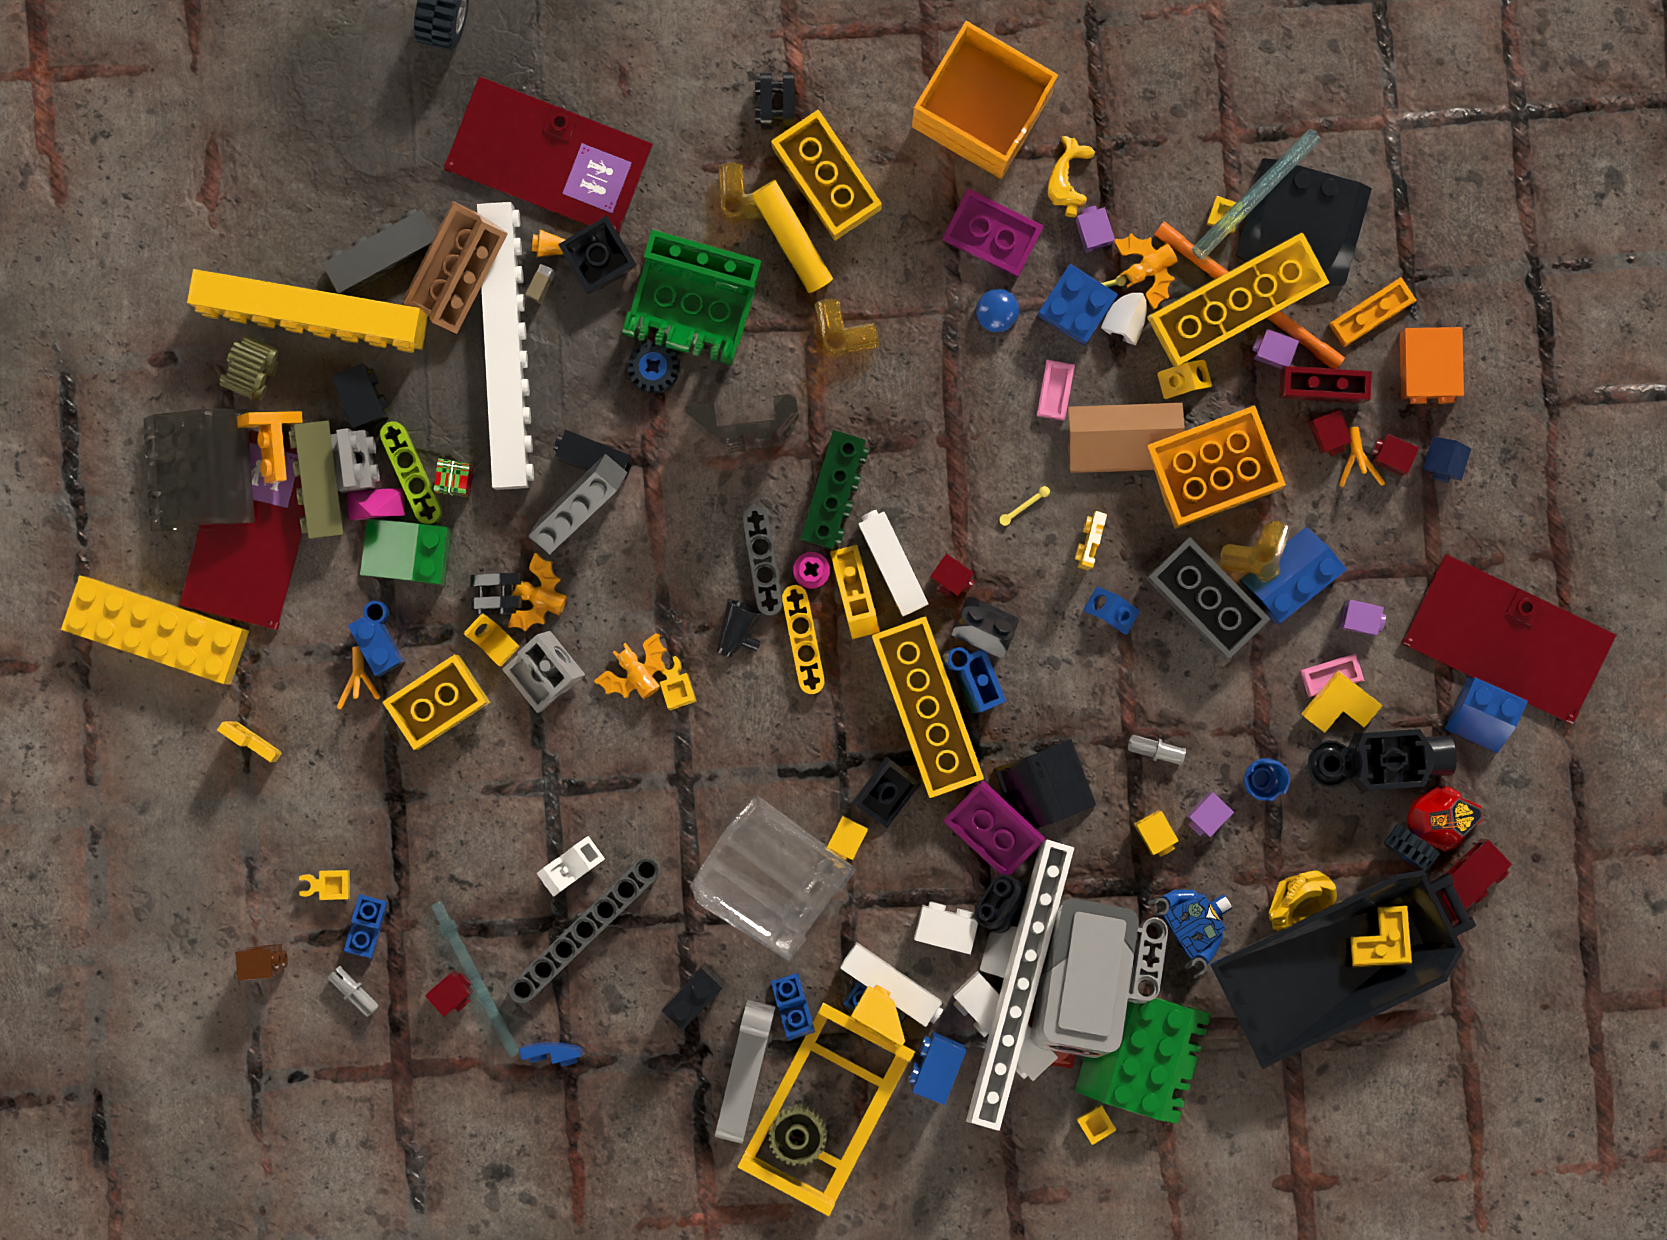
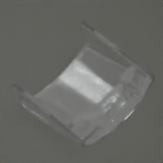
M756 794L742 808L720 836L700 867L690 887L698 904L790 962L805 942V934L835 892H841L856 871V868Z

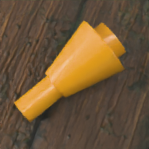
M539 229V235L533 234L531 251L537 252L536 258L561 255L563 252L558 244L566 239Z

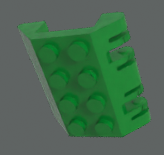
M651 229L644 254V267L631 312H627L622 335L634 338L638 328H640L638 339L645 341L651 327L658 329L655 336V344L662 345L665 336H667L665 347L689 353L692 345L695 344L693 355L700 356L704 343L711 344L713 347L710 351V360L717 361L721 351L720 363L732 366L754 298L762 260Z
M1140 993L1142 996L1148 997L1147 994ZM1157 997L1146 1003L1127 1001L1120 1047L1098 1058L1084 1056L1074 1091L1114 1107L1160 1121L1179 1124L1182 1111L1173 1108V1106L1184 1108L1185 1101L1173 1096L1175 1088L1183 1091L1190 1088V1084L1181 1081V1079L1192 1080L1198 1056L1189 1052L1200 1053L1202 1046L1189 1041L1191 1033L1200 1036L1206 1034L1207 1029L1197 1025L1198 1023L1208 1025L1212 1013L1191 1006L1186 1007Z

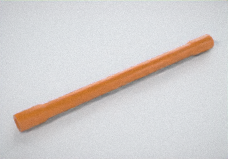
M1165 221L1155 232L1154 235L1165 244H1169L1173 250H1177L1214 279L1229 272L1187 241L1181 233ZM1279 310L1266 317L1293 339L1298 340L1301 345L1311 351L1316 358L1329 368L1337 369L1344 361V356L1328 344L1321 342Z

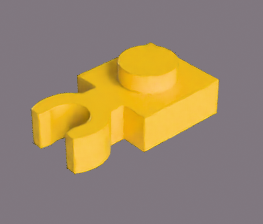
M676 656L673 657L674 667L671 670L665 668V670L661 671L667 677V680L661 681L660 685L669 710L697 702L689 675L687 673L679 674L682 665Z
M350 870L319 871V879L310 874L299 877V880H307L311 885L308 891H300V896L307 897L315 892H319V900L350 899Z

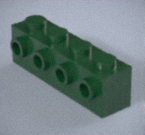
M833 430L802 531L801 541L829 550H834L835 545H841L845 529H841L840 526L843 517L849 519L853 502L848 501L851 490L857 492L861 475L856 474L859 463H866L870 449L865 447L866 439Z

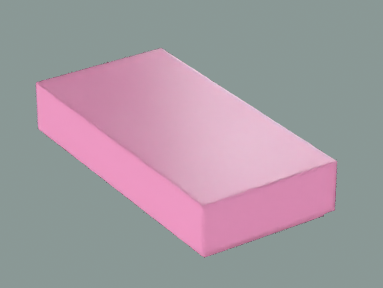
M1046 360L1036 416L1065 421L1075 364Z
M1356 653L1300 670L1308 698L1316 696L1337 670L1354 683L1364 681Z

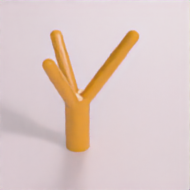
M1359 427L1348 428L1352 439L1350 443L1351 454L1339 486L1344 487L1355 458H1357L1361 472L1366 474L1367 467L1377 482L1383 486L1385 484L1384 480L1363 452Z
M359 646L352 647L353 672L337 704L338 709H342L352 687L353 698H358L360 677L374 698H380L379 693L364 671V655Z

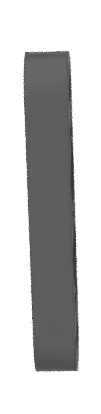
M752 506L745 511L743 524L756 602L762 614L773 616L781 611L783 601L769 517L763 508ZM757 511L759 516H764V520L760 521L759 525L760 531L767 529V535L757 534L750 538L749 532H755L754 524L748 523V518L752 517V512ZM758 539L766 540L769 545V549L764 555H757L752 550L753 543ZM768 567L773 571V579L769 583H762L758 580L757 572L760 568ZM776 585L777 590H771V596L774 600H778V604L774 605L773 611H768L767 607H762V602L766 601L765 591L759 593V587L769 588Z

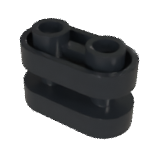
M783 72V81H772V73H760V78L755 79V96H760V107H755V124H761V130L773 129V121H783L784 129H790L795 125V73ZM773 93H783V109H773Z
M521 573L470 575V587H479V597L470 598L471 610H476L477 615L482 613L494 615V609H499V614H516V608H522L521 596H513V586L521 585ZM501 586V596L490 597V587Z
M1007 874L995 877L976 906L975 919L978 924L994 933L1008 931L1023 908L1028 890L1027 887Z

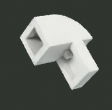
M587 836L537 872V875L550 893L555 896L605 858L589 836Z

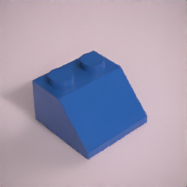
M1476 677L1467 678L1444 730L1498 753L1517 727L1528 701Z

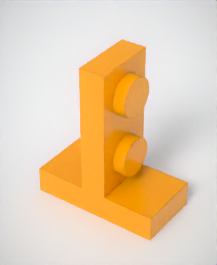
M302 411L249 412L237 416L238 428L259 427L260 432L258 433L257 441L262 453L260 472L264 477V484H273L287 480L282 427L303 423Z

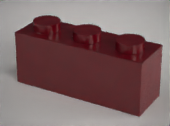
M1285 366L1280 370L1279 399L1366 403L1371 399L1372 371Z
M1481 838L1445 874L1451 873L1454 879L1453 885L1465 909H1467L1473 902L1477 904L1482 901L1489 893L1487 889L1494 882L1498 884L1504 880L1509 874L1507 869L1513 864L1488 839ZM1443 889L1436 891L1435 894L1450 924L1453 922L1458 923L1459 921Z

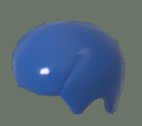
M992 289L983 294L977 302L976 317L980 325L990 332L1006 331L1019 318L1020 304L1015 295L1005 289Z
M1271 758L1255 760L1246 768L1243 776L1246 791L1256 800L1273 801L1279 795L1286 794L1291 780L1288 769L1279 761Z

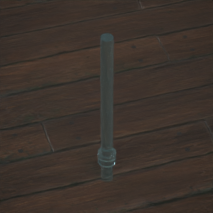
M441 900L431 905V908L441 925L439 929L443 937L447 936L511 1058L520 1053L457 932L459 928L455 920L450 919Z

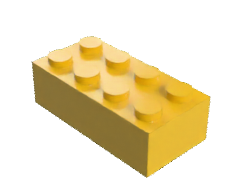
M819 110L771 141L773 151L834 241L882 210L881 201Z

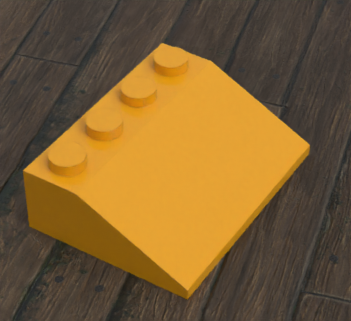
M1255 405L1147 445L1161 493L1175 529L1277 492L1286 486Z

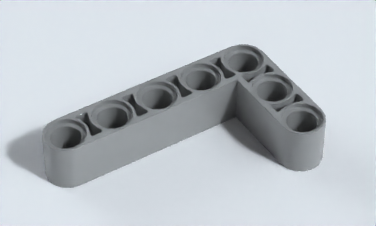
M747 1000L717 1124L716 1138L743 1144L775 1006Z

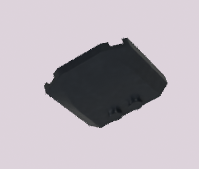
M1262 158L1235 255L1244 262H1248L1303 232L1329 281V284L1318 290L1332 286H1342L1347 281L1372 188L1358 181L1286 161Z

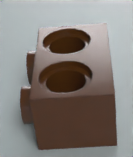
M282 944L247 947L235 952L238 981L273 978L284 973V968L288 965L287 952L282 950Z

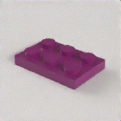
M967 188L942 241L1018 278L1044 225Z
M983 780L943 820L1000 875H1011L1045 840L1043 835Z

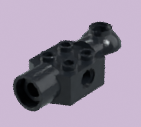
M1421 729L1354 733L1348 747L1338 741L1327 740L1320 742L1310 752L1307 766L1314 781L1324 787H1337L1351 778L1359 790L1370 791L1425 787L1429 777L1454 775L1457 756L1455 744L1450 735L1425 737ZM1327 756L1334 760V767L1330 772L1323 765Z

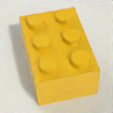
M455 654L383 701V704L413 750L421 749L491 703L460 655Z

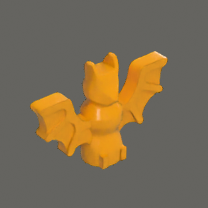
M1132 233L1124 239H1115L1114 244L1120 255L1136 254L1143 257L1139 264L1130 266L1129 269L1120 274V276L1126 275L1130 283L1127 285V288L1137 282H1142L1147 276H1154L1153 286L1147 291L1145 297L1152 309L1155 310L1162 300L1169 298L1168 286L1175 278L1168 274L1167 267L1178 262L1174 251L1169 244H1165L1158 250H1155L1151 244V237L1141 240Z
M538 552L534 553L529 570L540 579L541 586L535 587L530 582L521 581V585H516L513 591L514 596H521L522 600H529L534 606L530 610H516V614L511 615L508 628L519 627L527 631L532 624H545V614L547 611L559 616L563 612L568 597L555 591V586L561 581V578L554 574L552 570L553 562L543 559Z
M656 633L643 643L646 653L644 664L638 662L636 654L624 643L625 650L619 654L616 651L613 653L619 660L622 668L626 669L627 677L620 678L611 671H605L594 682L600 684L605 689L606 694L618 692L624 698H628L630 692L634 689H637L642 699H646L658 691L660 686L653 678V675L657 671L665 670L662 664V656L667 649L662 646L660 635Z

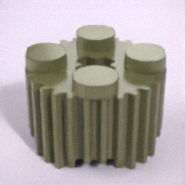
M244 334L241 337V344L235 342L230 349L227 361H229L227 376L222 374L219 384L247 398L260 401L267 389L265 381L268 376L273 377L278 369L279 362L276 361L278 350Z
M795 1104L794 1108L790 1105L788 1109L784 1108L782 1112L777 1114V1117L775 1116L769 1131V1141H771L769 1147L773 1148L772 1153L777 1154V1159L781 1158L782 1162L786 1160V1164L791 1162L793 1166L796 1163L799 1166L802 1164L807 1166L808 1162L813 1163L814 1159H818L827 1140L826 1123H823V1117L819 1118V1112L815 1113V1109H811L808 1105L801 1104L798 1106ZM794 1129L804 1132L803 1141L799 1142L798 1138L795 1140L791 1138Z

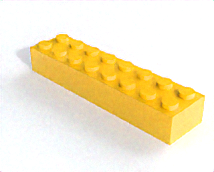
M193 269L187 303L195 308V312L201 313V316L219 319V315H223V317L230 318L229 321L247 324V320H251L254 323H258L257 325L270 329H274L276 324L285 328L286 331L302 334L303 329L308 332H312L314 336L330 338L331 334L340 337L342 341L358 343L359 339H363L365 342H369V345L386 348V344H392V346L397 347V350L414 353V349L423 350L428 316L420 308L196 269Z

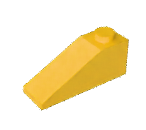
M858 545L830 551L852 639L879 633L878 621Z

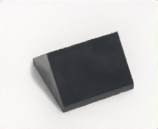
M885 757L853 799L852 803L888 828L920 786L921 782L888 757Z

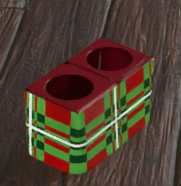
M438 458L434 492L437 495L470 497L474 469L470 464Z

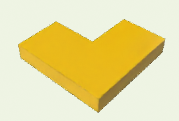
M1337 670L1301 714L1325 733L1343 711L1365 728L1383 705Z
M237 721L222 722L217 729L218 732L239 746L249 747L269 762H277L282 754L280 750Z
M1407 906L1378 907L1380 936L1351 937L1352 966L1411 965Z

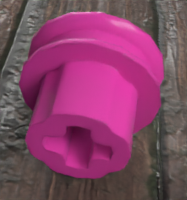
M807 552L800 555L795 561L793 567L794 576L802 587L816 589L823 586L828 580L830 566L827 559L821 554ZM806 564H817L819 566L816 570L818 574L816 577H813L811 574L808 576L804 574L807 570Z

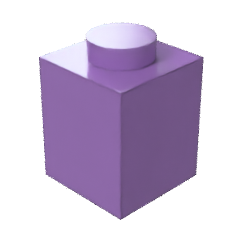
M1091 206L1081 210V215L1077 216L1075 222L1085 253L1112 245L1115 238L1105 207L1097 210L1096 206Z
M1266 329L1262 335L1257 334L1251 349L1255 351L1253 359L1282 370L1285 366H1290L1299 341Z
M1346 600L1339 628L1370 636L1378 635V631H1382L1385 626L1386 615L1383 614L1384 607L1355 600Z
M1209 791L1186 817L1191 821L1188 826L1196 834L1201 836L1204 833L1206 836L1211 837L1234 812L1215 793Z

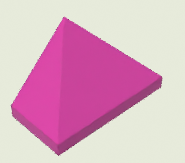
M403 488L347 492L350 521L406 516L405 492Z

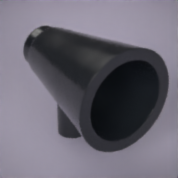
M727 599L717 652L724 656L732 657L740 646L757 651L761 641L748 635L763 614L756 608L741 601Z

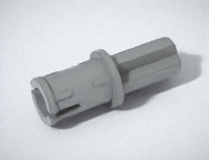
M1132 735L1128 743V750L1131 752L1153 757V761L1160 759L1178 764L1179 766H1182L1186 754V748L1162 743L1161 739L1155 741Z
M341 966L336 968V972H332L327 979L345 995V1000L349 999L366 1017L372 1015L378 1008V1004L361 988L362 984L360 982L357 984Z

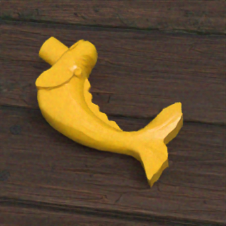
M1062 136L1061 142L1065 148V153L1057 161L1050 174L1048 196L1053 205L1067 206L1066 216L1076 217L1078 207H1084L1087 198L1085 195L1075 192L1074 187L1070 186L1068 182L1069 161L1074 158H1093L1095 151L1089 146H1079L1075 138Z

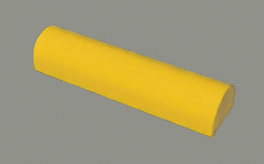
M776 180L750 194L807 292H814L832 281L833 277Z

